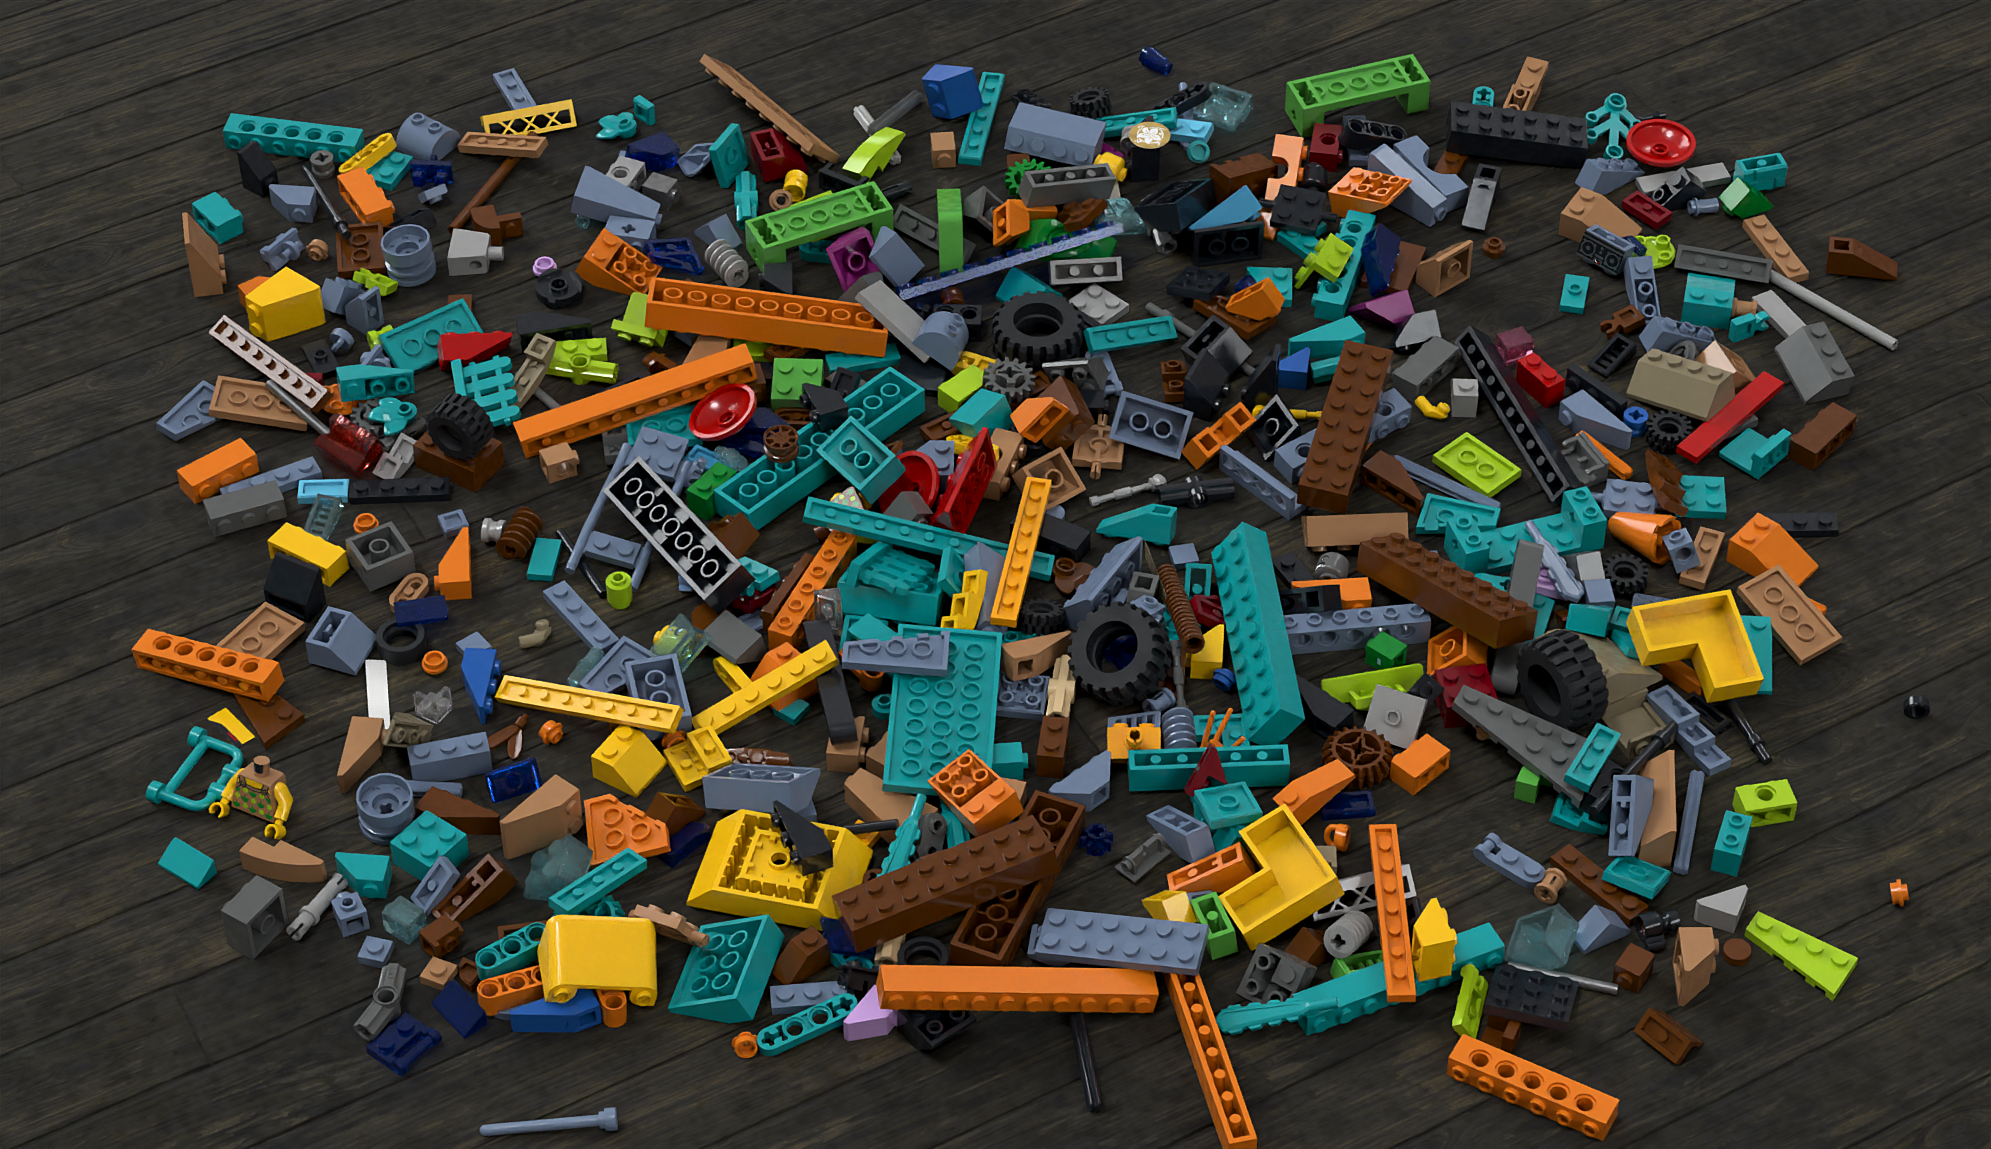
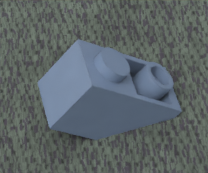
M336 277L335 280L326 278L321 290L323 308L337 314L346 315L345 305L365 292V290L361 289L362 284Z

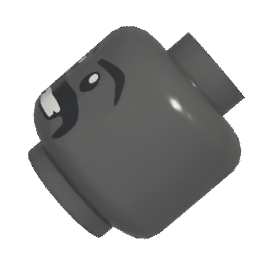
M1325 553L1321 555L1317 562L1314 577L1316 580L1346 579L1350 571V563L1339 553Z

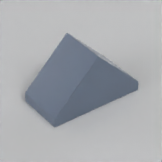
M726 214L694 231V234L708 245H711L718 239H724L734 250L742 247V241Z
M1594 905L1569 932V937L1583 954L1630 935L1629 928L1615 912L1598 905Z

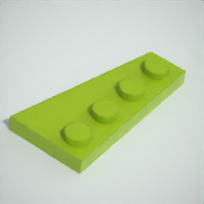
M1759 911L1745 930V937L1771 956H1778L1784 961V966L1791 971L1797 970L1806 977L1805 981L1813 987H1820L1826 992L1825 996L1832 1001L1857 965V957Z

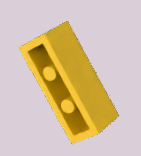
M287 522L267 540L271 559L274 558L277 552L293 556L305 563L313 564L321 569L323 584L329 587L349 569L346 550Z

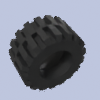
M451 393L445 396L426 417L425 427L428 429L427 433L432 438L433 443L441 451H444L446 455L452 456L457 460H472L494 435L493 423L483 407H480L476 401L471 400L469 397L458 393L454 395Z

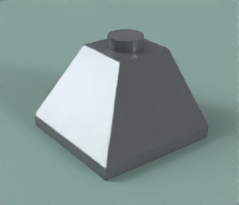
M983 185L964 199L962 215L977 228L993 236V210L1004 202Z

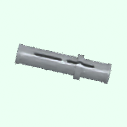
M334 874L309 905L303 906L300 909L299 916L286 928L288 935H291L293 931L298 929L291 938L300 940L311 925L314 926L319 922L320 915L331 904V900L335 899L348 886L346 878L337 885V882L343 875Z

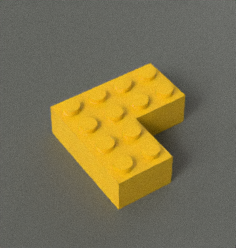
M1730 589L1632 607L1626 624L1642 667L1691 658L1707 703L1757 694L1764 678Z
M1284 803L1239 831L1247 850L1261 870L1218 897L1230 921L1249 949L1253 951L1259 943L1264 944L1345 893L1336 874Z

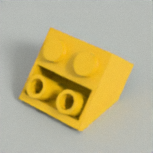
M1437 898L1429 901L1414 924L1411 955L1413 969L1419 982L1451 975L1452 963H1455L1454 945L1458 943L1457 935L1454 929H1450L1445 908L1440 907Z

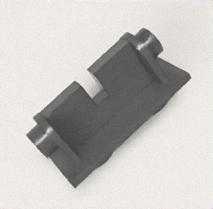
M1153 833L1145 843L1129 856H1125L1114 869L1135 883L1171 853L1170 850L1164 847L1165 837L1161 833Z

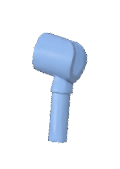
M679 574V591L692 592L693 588Z

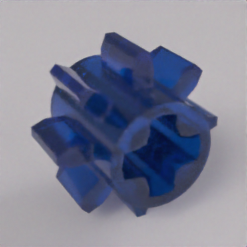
M1092 823L1088 828L1082 829L1080 847H1086L1088 855L1101 856L1106 851H1111L1113 832H1107V825Z

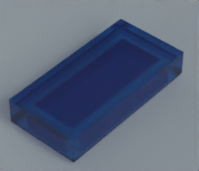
M1369 790L1338 793L1320 809L1322 821L1375 817L1376 809L1372 791Z

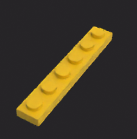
M824 640L692 717V724L695 730L711 724L718 735L840 663L828 642Z

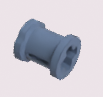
M1161 687L1156 695L1142 702L1144 712L1161 711L1162 713L1166 709H1172L1176 706L1174 694L1166 687Z

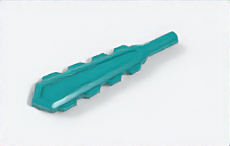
M917 794L909 817L903 822L902 826L897 828L895 833L897 838L891 842L888 849L890 854L884 858L881 865L883 870L876 878L911 864L909 860L915 855L916 851L914 844L921 835L918 821L927 800L924 794Z
M1294 997L1288 998L1285 1002L1270 1000L1267 1004L1254 1002L1244 1007L1240 1004L1229 1005L1227 1009L1220 1011L1215 1020L1219 1030L1224 1034L1236 1035L1246 1029L1254 1031L1262 1029L1264 1025L1278 1026L1282 1021L1292 1023L1299 1021L1301 1017H1305L1311 1012L1339 1008L1338 997L1306 1001L1298 1000Z

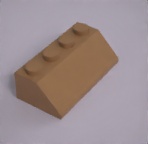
M1407 512L1301 517L1305 547H1312V552L1327 551V546H1337V551L1352 550V545H1360V542L1371 540L1373 537L1388 536L1391 533H1401L1408 539Z
M1668 750L1647 761L1638 771L1639 776L1654 779L1652 809L1636 853H1638L1639 859L1656 866H1671L1677 832L1674 750Z

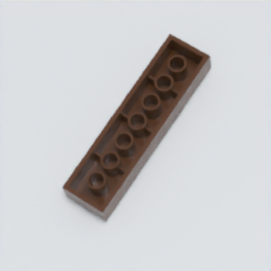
M1345 340L1298 484L1297 504L1346 514L1390 375L1393 350Z
M1391 533L1388 536L1373 537L1371 540L1360 542L1357 571L1494 649L1533 640L1538 611L1528 606V603L1510 596V593L1499 590L1492 586V583L1474 576V573L1459 568L1456 563L1439 557L1438 553L1423 548L1420 543L1412 542L1401 533Z
M1035 790L1020 819L1030 815L1034 816L1055 849L1059 872L969 908L950 942V965L1010 966L1085 828V805Z
M1030 815L832 895L837 920L858 954L1059 871L1054 847L1034 816Z

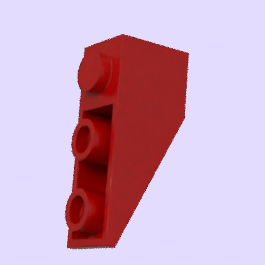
M474 331L468 334H457L455 332L440 334L437 344L440 371H452L451 361L460 359L464 368L469 366L471 362L477 364L509 347L512 332L494 331L492 333H480Z

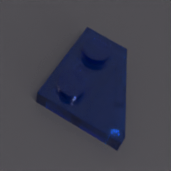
M689 237L645 241L644 249L651 263L702 275L704 267Z

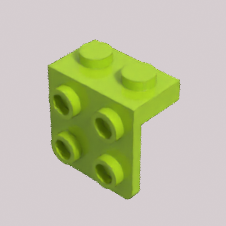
M1332 233L1325 240L1321 238L1313 249L1316 252H1310L1303 262L1306 266H1302L1295 276L1297 282L1294 287L1299 289L1313 270L1334 283L1354 248Z
M633 292L623 321L614 319L611 329L617 334V338L628 342L634 340L644 346L652 347L654 345L663 348L668 330H655L644 327L648 295Z

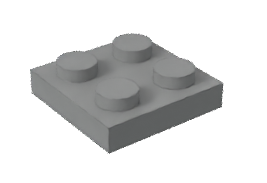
M1096 283L1091 284L1069 300V303L1072 302L1079 310L1102 325H1110L1129 312L1128 303Z

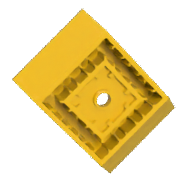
M741 809L717 822L686 903L687 906L744 917L769 914L776 923L802 928L813 926L818 931L838 934L843 931V928L837 920L832 895L863 883V876L868 870L873 850L847 828L811 822L824 831L833 849V867L802 876L799 868L793 867L789 856L790 850L788 847H783L780 839V830L773 827L770 814ZM778 859L786 861L784 864L776 865L773 863Z

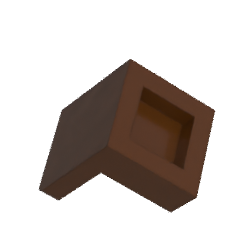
M1488 1015L1487 1027L1480 1041L1512 1054L1520 1037L1522 1022Z

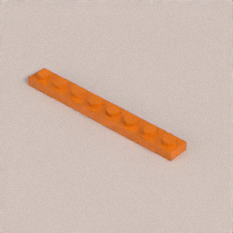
M1396 824L1369 825L1368 832L1387 1002H1415L1416 989Z

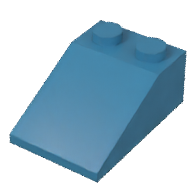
M1245 185L1192 224L1187 231L1239 224L1245 221L1253 222L1261 215L1259 211L1263 207L1247 185Z

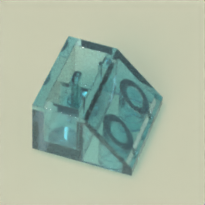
M568 834L560 840H555L542 851H537L531 859L532 866L525 880L526 887L523 896L527 899L549 901V897L588 873L593 850Z

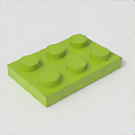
M1468 432L1435 453L1432 460L1434 464L1470 489L1490 498L1521 477L1522 469Z

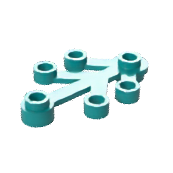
M1618 93L1608 96L1604 101L1603 107L1594 112L1590 111L1585 116L1587 126L1594 127L1593 129H1587L1588 144H1594L1598 136L1609 131V143L1603 154L1604 159L1609 160L1612 158L1622 159L1624 152L1618 146L1619 133L1626 139L1629 130L1641 122L1626 109V99ZM1610 114L1609 120L1596 126L1600 118ZM1620 116L1630 125L1629 129L1619 120Z

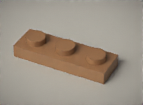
M1700 526L1694 546L1701 564L1681 572L1679 584L1704 590L1724 541L1725 533Z

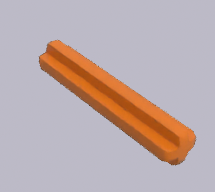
M1581 431L1588 436L1608 460L1609 469L1623 480L1631 478L1633 469L1587 432Z

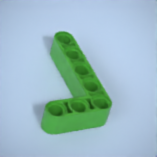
M937 189L940 279L964 278L963 221L960 189Z

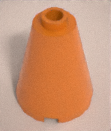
M1617 512L1610 517L1608 529L1613 537L1652 562L1662 565L1670 560L1662 537L1673 531L1680 530L1681 523L1675 519L1677 517L1672 515Z

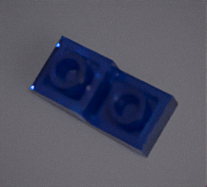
M735 433L721 440L719 453L740 461L743 460L745 454L759 459L764 455L763 436Z

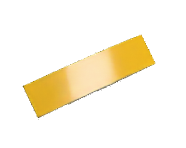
M981 569L964 571L962 592L953 594L950 616L942 617L941 627L974 630L984 598L988 571Z

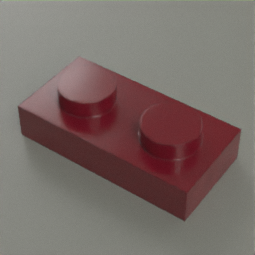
M1638 190L1623 199L1621 203V208L1654 229H1658L1672 219L1673 212Z

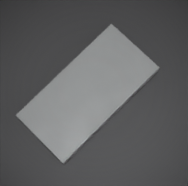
M879 280L858 292L855 300L923 363L932 359L931 356L912 344L924 320L889 287Z

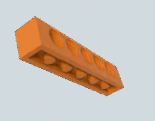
M832 530L768 628L769 651L785 642H788L798 650L805 639L803 622L818 619L836 591L837 582L851 562L857 558V535Z
M147 629L131 649L138 668L269 702L285 681L279 662L151 629Z
M1462 1034L1448 1058L1447 1075L1455 1080L1470 1084L1483 1092L1505 1099L1509 1103L1517 1104L1537 1115L1557 1121L1559 1124L1578 1130L1589 1137L1603 1141L1617 1117L1619 1099L1465 1034Z

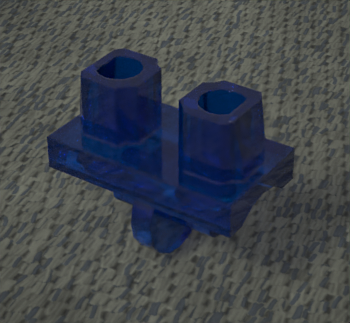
M431 155L430 160L410 161L411 178L414 187H423L426 182H432L435 186L441 184L447 186L448 183H453L454 181L452 161H438L437 155Z

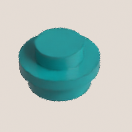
M1197 140L1188 146L1187 156L1193 163L1200 164L1209 158L1210 149L1204 141Z

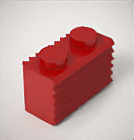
M1534 352L1518 359L1516 381L1522 386L1521 389H1525V392L1534 397V400H1537V403H1540L1543 408H1548L1563 400L1564 382L1566 380L1556 370L1551 368Z

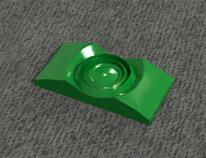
M1036 219L1029 221L1030 230L1020 236L1013 254L1046 262L1106 258L1112 256L1117 246V240L1093 227L1066 232L1063 223L1056 219Z

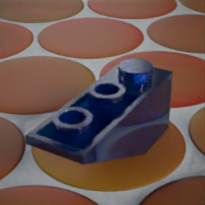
M1378 223L1365 234L1361 247L1369 291L1372 296L1376 295L1380 290H1386L1390 285L1391 280L1389 278L1396 266L1394 264L1395 258L1400 252L1401 238L1381 223Z

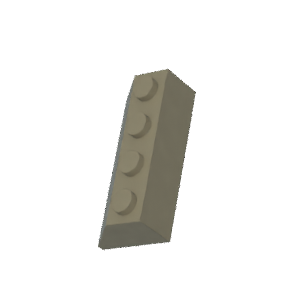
M1652 348L1638 360L1626 395L1641 402L1708 422L1735 398L1733 373Z

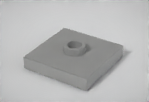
M1377 684L1364 727L1366 726L1367 731L1376 729L1377 735L1384 734L1385 740L1390 741V744L1407 749L1417 738L1428 700Z

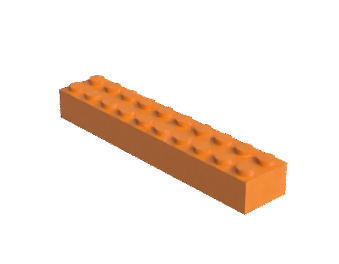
M651 277L644 327L655 330L665 329L678 333L688 332L702 336L712 335L726 339L735 338L750 342L759 341L776 345H790L801 348L820 349L821 351H837L845 354L885 357L888 329L860 303Z

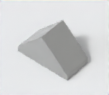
M1739 886L1697 900L1694 913L1695 921L1734 933L1745 906L1747 886Z

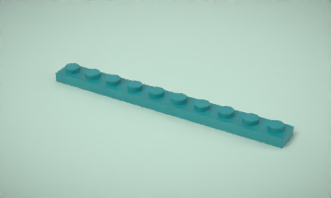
M809 496L802 521L941 556L944 549L952 546L963 559L964 554L979 541L1005 558L1009 548V544ZM1035 551L1029 577L1049 581L1055 556Z

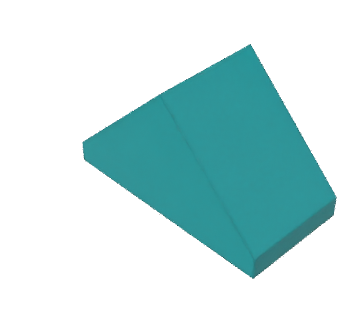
M1570 604L1565 629L1605 637L1609 633L1613 608Z

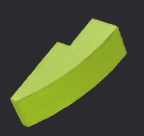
M889 127L881 129L857 148L842 169L853 180L859 181L864 176L871 179L876 169L884 170L906 134Z

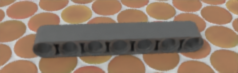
M1519 539L1514 553L1507 592L1510 593V596L1528 603V606L1533 608L1544 545ZM1526 641L1495 649L1490 678L1496 692L1514 695L1518 683L1517 657Z

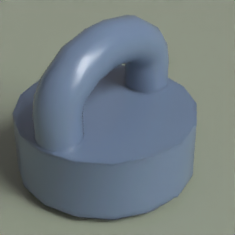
M335 328L329 336L333 343L331 347V352L333 353L339 348L349 350L354 344L352 335L342 328Z

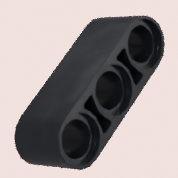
M1357 118L1349 119L1338 136L1340 144L1345 148L1372 152L1383 144L1388 145L1393 150L1395 143L1407 138L1406 132L1399 126Z

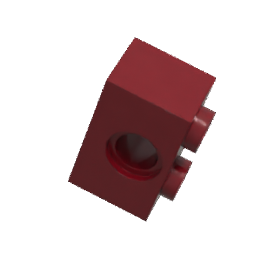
M1314 124L1309 163L1315 162L1323 166L1327 172H1336L1337 164H1342L1343 150L1340 149H1344V146L1338 140V136L1342 132V125Z

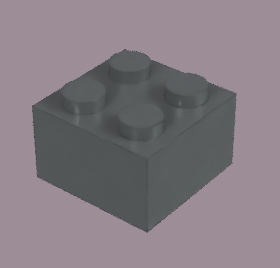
M392 521L345 539L348 561L370 592L401 580L409 574L416 573L413 551Z
M258 875L249 883H246L241 888V891L232 900L226 902L221 909L228 946L251 959H254L289 924L282 888Z

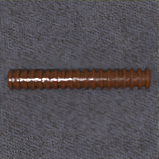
M1163 564L1158 567L1157 572L1166 593L1165 603L1182 648L1189 654L1199 653L1205 646V640L1175 566Z

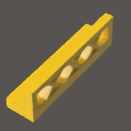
M572 99L480 117L485 133H490L489 125L495 123L505 127L502 134L509 130L513 133L509 135L524 136L530 131L539 134L577 126ZM568 110L571 123L561 124L554 118L559 111ZM555 112L552 117L548 115V113ZM537 115H544L550 119L545 128H539L532 123ZM527 117H532L530 121L525 119ZM521 119L527 123L523 132L517 133L510 128L514 120ZM510 121L508 125L503 122ZM552 121L557 124L556 126H550ZM530 126L535 128V130L527 131Z

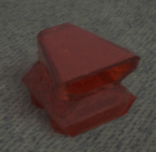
M335 413L329 418L330 433L320 435L313 442V445L322 457L361 477L369 464L379 458L383 447L377 437L369 431L357 426L345 416Z

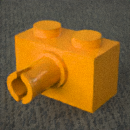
M1116 723L1112 727H1107V750L1111 752V764H1128V750L1161 749V727H1155V724L1142 723L1139 724V727H1128V724Z

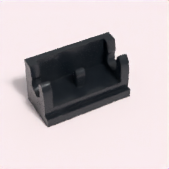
M832 162L827 163L818 171L819 189L824 191L831 190L832 194L866 184L870 179L864 176L859 181H856L848 176L841 175L837 171L831 170L835 166Z

